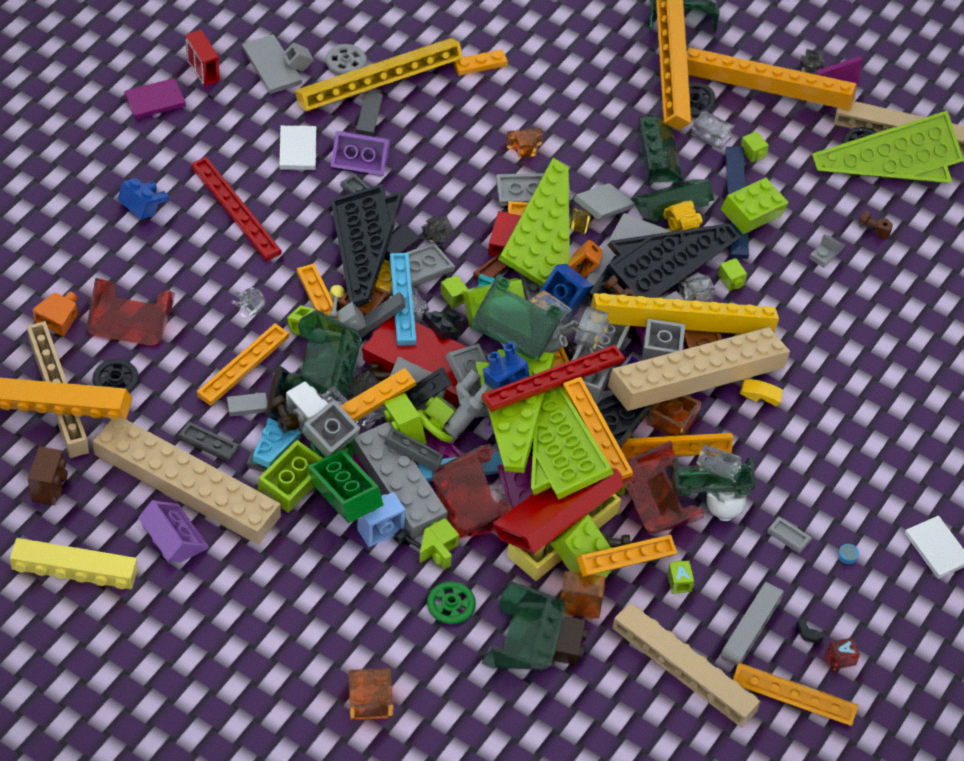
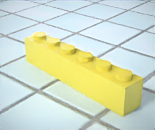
M16 538L10 556L11 568L18 572H31L40 576H55L59 579L66 578L78 582L95 583L100 586H114L119 589H132L138 571L137 558L20 538Z

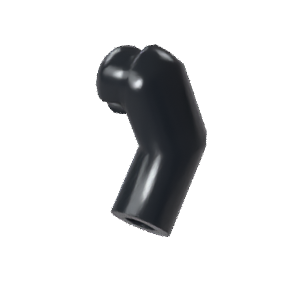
M804 619L796 622V626L804 641L811 643L823 641V633L808 628Z

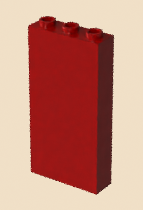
M395 315L382 323L378 329L376 328L372 333L371 339L363 344L361 350L363 352V361L369 364L378 362L380 364L379 368L384 371H392L398 357H402L432 373L439 368H444L452 385L447 388L443 399L456 407L460 406L455 387L458 382L445 355L467 346L450 338L441 339L432 329L415 322L416 345L397 346Z
M612 468L613 475L559 500L552 488H548L536 495L532 494L492 524L500 540L534 554L624 487L621 473L617 469Z

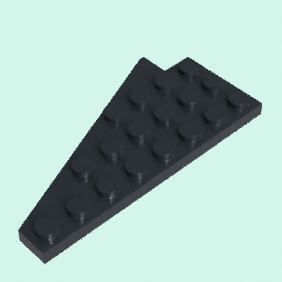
M383 184L331 199L349 302H353L356 306H361L371 301L404 199L402 191L386 196Z
M730 223L612 240L607 246L617 258L610 262L606 268L612 275L618 278V282L624 289H632L637 297L659 298L737 242L741 236Z

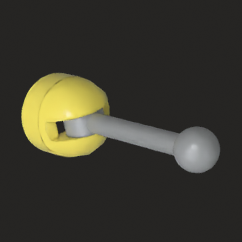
M334 285L330 289L329 295L334 301L333 309L330 312V317L332 318L337 317V302L345 294L342 286Z

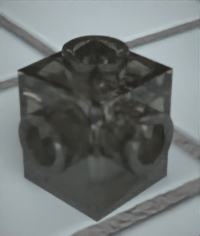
M806 49V53L801 55L799 65H802L801 72L815 75L817 70L823 69L825 62L822 59L823 52Z
M434 216L426 220L427 223L421 226L423 236L428 243H443L447 240V236L454 233L447 216L437 218Z
M372 372L360 373L351 379V383L346 388L353 399L379 382Z

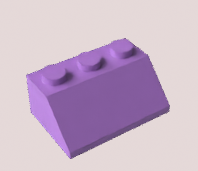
M336 131L331 167L384 175L391 139Z
M152 500L138 517L143 524V528L150 534L153 543L159 547L167 561L183 562L209 547L179 504Z

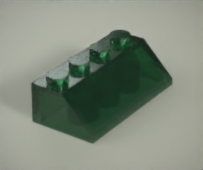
M657 115L639 116L637 132L647 183L682 182L683 178L672 127L664 124V120Z
M692 179L632 197V201L635 203L634 205L642 218L648 219L650 222L661 220V216H664V209L681 202L691 200L694 206L704 207L709 205L710 201H714L710 179Z

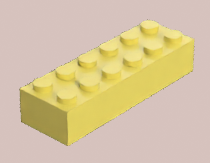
M614 493L586 515H589L597 528L600 529L619 513L621 498ZM550 542L534 554L514 545H508L507 557L535 581L562 560Z

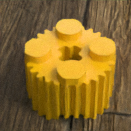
M691 200L664 209V219L668 218L667 221L670 226L667 230L680 231L699 228L702 223V217L700 213H696V210H694V204Z

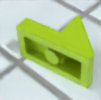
M427 527L424 530L419 563L432 557L437 565L440 564L445 570L451 566L452 555Z

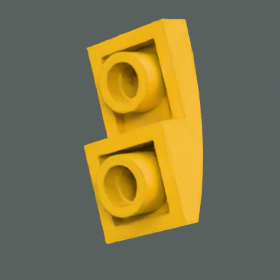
M744 379L740 394L754 402L761 398L777 407L781 403L783 389L766 382Z

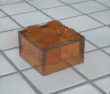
M684 395L655 403L649 411L647 425L668 436L686 435L699 416L702 402L689 395Z
M564 571L559 614L599 619L605 576L590 575L583 577L582 573Z
M391 668L348 670L350 720L393 718Z

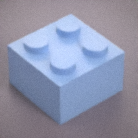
M394 492L381 496L384 506L358 518L357 530L368 547L392 538L397 531L404 529L405 509Z

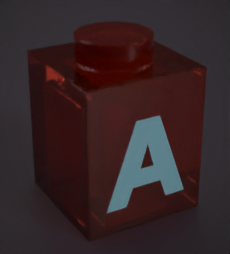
M853 637L830 642L825 652L826 660L828 663H831L833 670L857 665L860 656Z

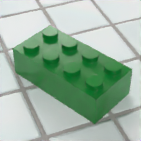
M343 449L308 466L315 488L347 523L355 521L384 506L379 486Z

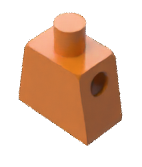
M588 240L573 253L568 265L585 278L600 264L603 250L594 242Z
M68 292L65 297L58 293H52L33 309L34 322L46 321L49 330L64 337L78 314L77 304L75 303L78 299L73 292Z

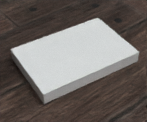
M281 126L280 169L316 170V126Z
M939 516L905 531L907 538L938 579L964 568V549Z

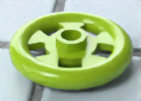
M417 410L421 416L422 425L430 433L446 443L453 441L454 437L445 430L443 424L440 425L436 422V418H431L424 412L425 410Z

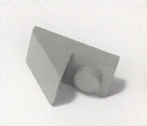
M824 234L821 244L810 254L809 259L825 268L845 248V245L835 238Z

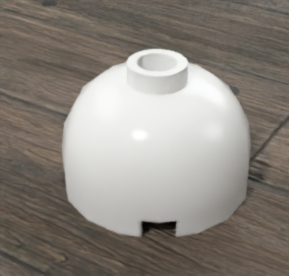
M727 485L714 486L709 488V492L707 491V507L720 520L729 521L743 512L747 494L744 490L735 487V490H730Z

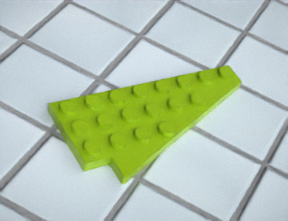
M948 111L812 154L816 170L819 172L938 183H951L952 179L948 166L964 161Z
M555 158L550 161L498 260L542 287L556 265L568 264L570 261L569 170L566 165Z
M497 350L500 354V359L505 356L504 350ZM516 351L519 356L528 362L530 376L553 367L554 353ZM476 362L477 373L481 375V378H479L481 387L485 383L483 369L489 365L488 362ZM546 392L493 412L488 409L504 471L525 472Z
M562 386L546 391L533 438L531 489L534 495L552 488L559 500L614 474Z

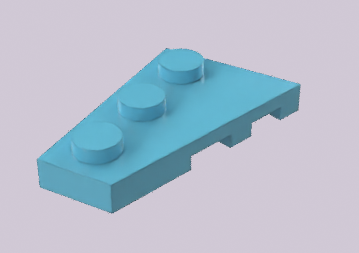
M268 418L266 427L262 432V437L254 451L253 462L269 468L296 440L299 441L301 439V432L294 429L283 433L279 429L277 421Z

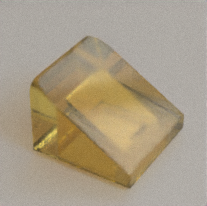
M574 208L569 229L586 234L590 226L591 214Z

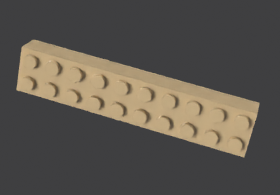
M768 327L613 368L608 387L627 411L785 368L790 350Z
M126 419L111 420L93 440L94 455L257 545L260 544L281 517V503Z

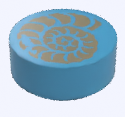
M852 544L842 545L838 552V558L845 564L855 563L859 556V550Z

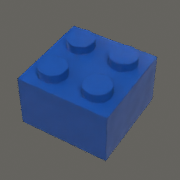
M565 263L555 266L538 296L547 304H554L558 312L566 318L577 313L594 285Z

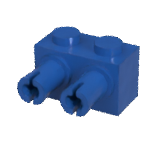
M134 178L122 182L117 200L142 220L154 216L157 205L168 202L169 195L165 191L154 194L153 192L157 190V185L154 181L141 183L140 180Z
M508 342L507 345L503 346L505 356L501 359L498 352H491L487 356L489 365L483 369L484 382L493 390L530 376L528 362L516 353V345L513 342Z

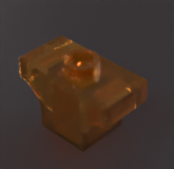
M542 128L507 131V148L515 150L519 158L536 156L537 146L542 145Z

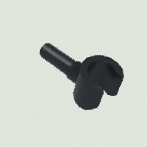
M400 529L395 533L394 540L398 544L406 541L419 549L421 548V544L409 537L405 529Z

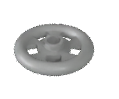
M341 44L328 51L325 61L327 67L332 72L342 75L365 67L367 58L359 47ZM355 53V54H357L359 57H356V58H355L352 54ZM338 57V61H332V58ZM354 62L358 64L356 67L352 66Z

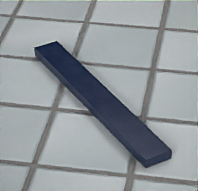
M725 147L727 195L745 187L743 147ZM728 218V223L741 236L737 242L730 246V258L748 259V232L742 234Z

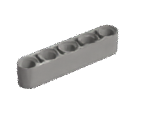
M768 582L764 583L725 645L721 658L737 666L738 663L744 661L784 595L783 590Z

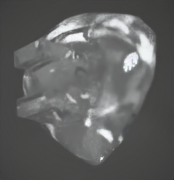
M248 288L243 293L237 291L236 295L240 296V301L232 300L231 303L240 307V313L244 319L261 311L266 299L258 289Z

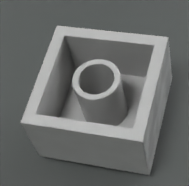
M648 319L644 333L641 361L683 350L685 324Z
M332 400L304 423L302 432L325 457L344 448L358 436L360 427L335 400Z

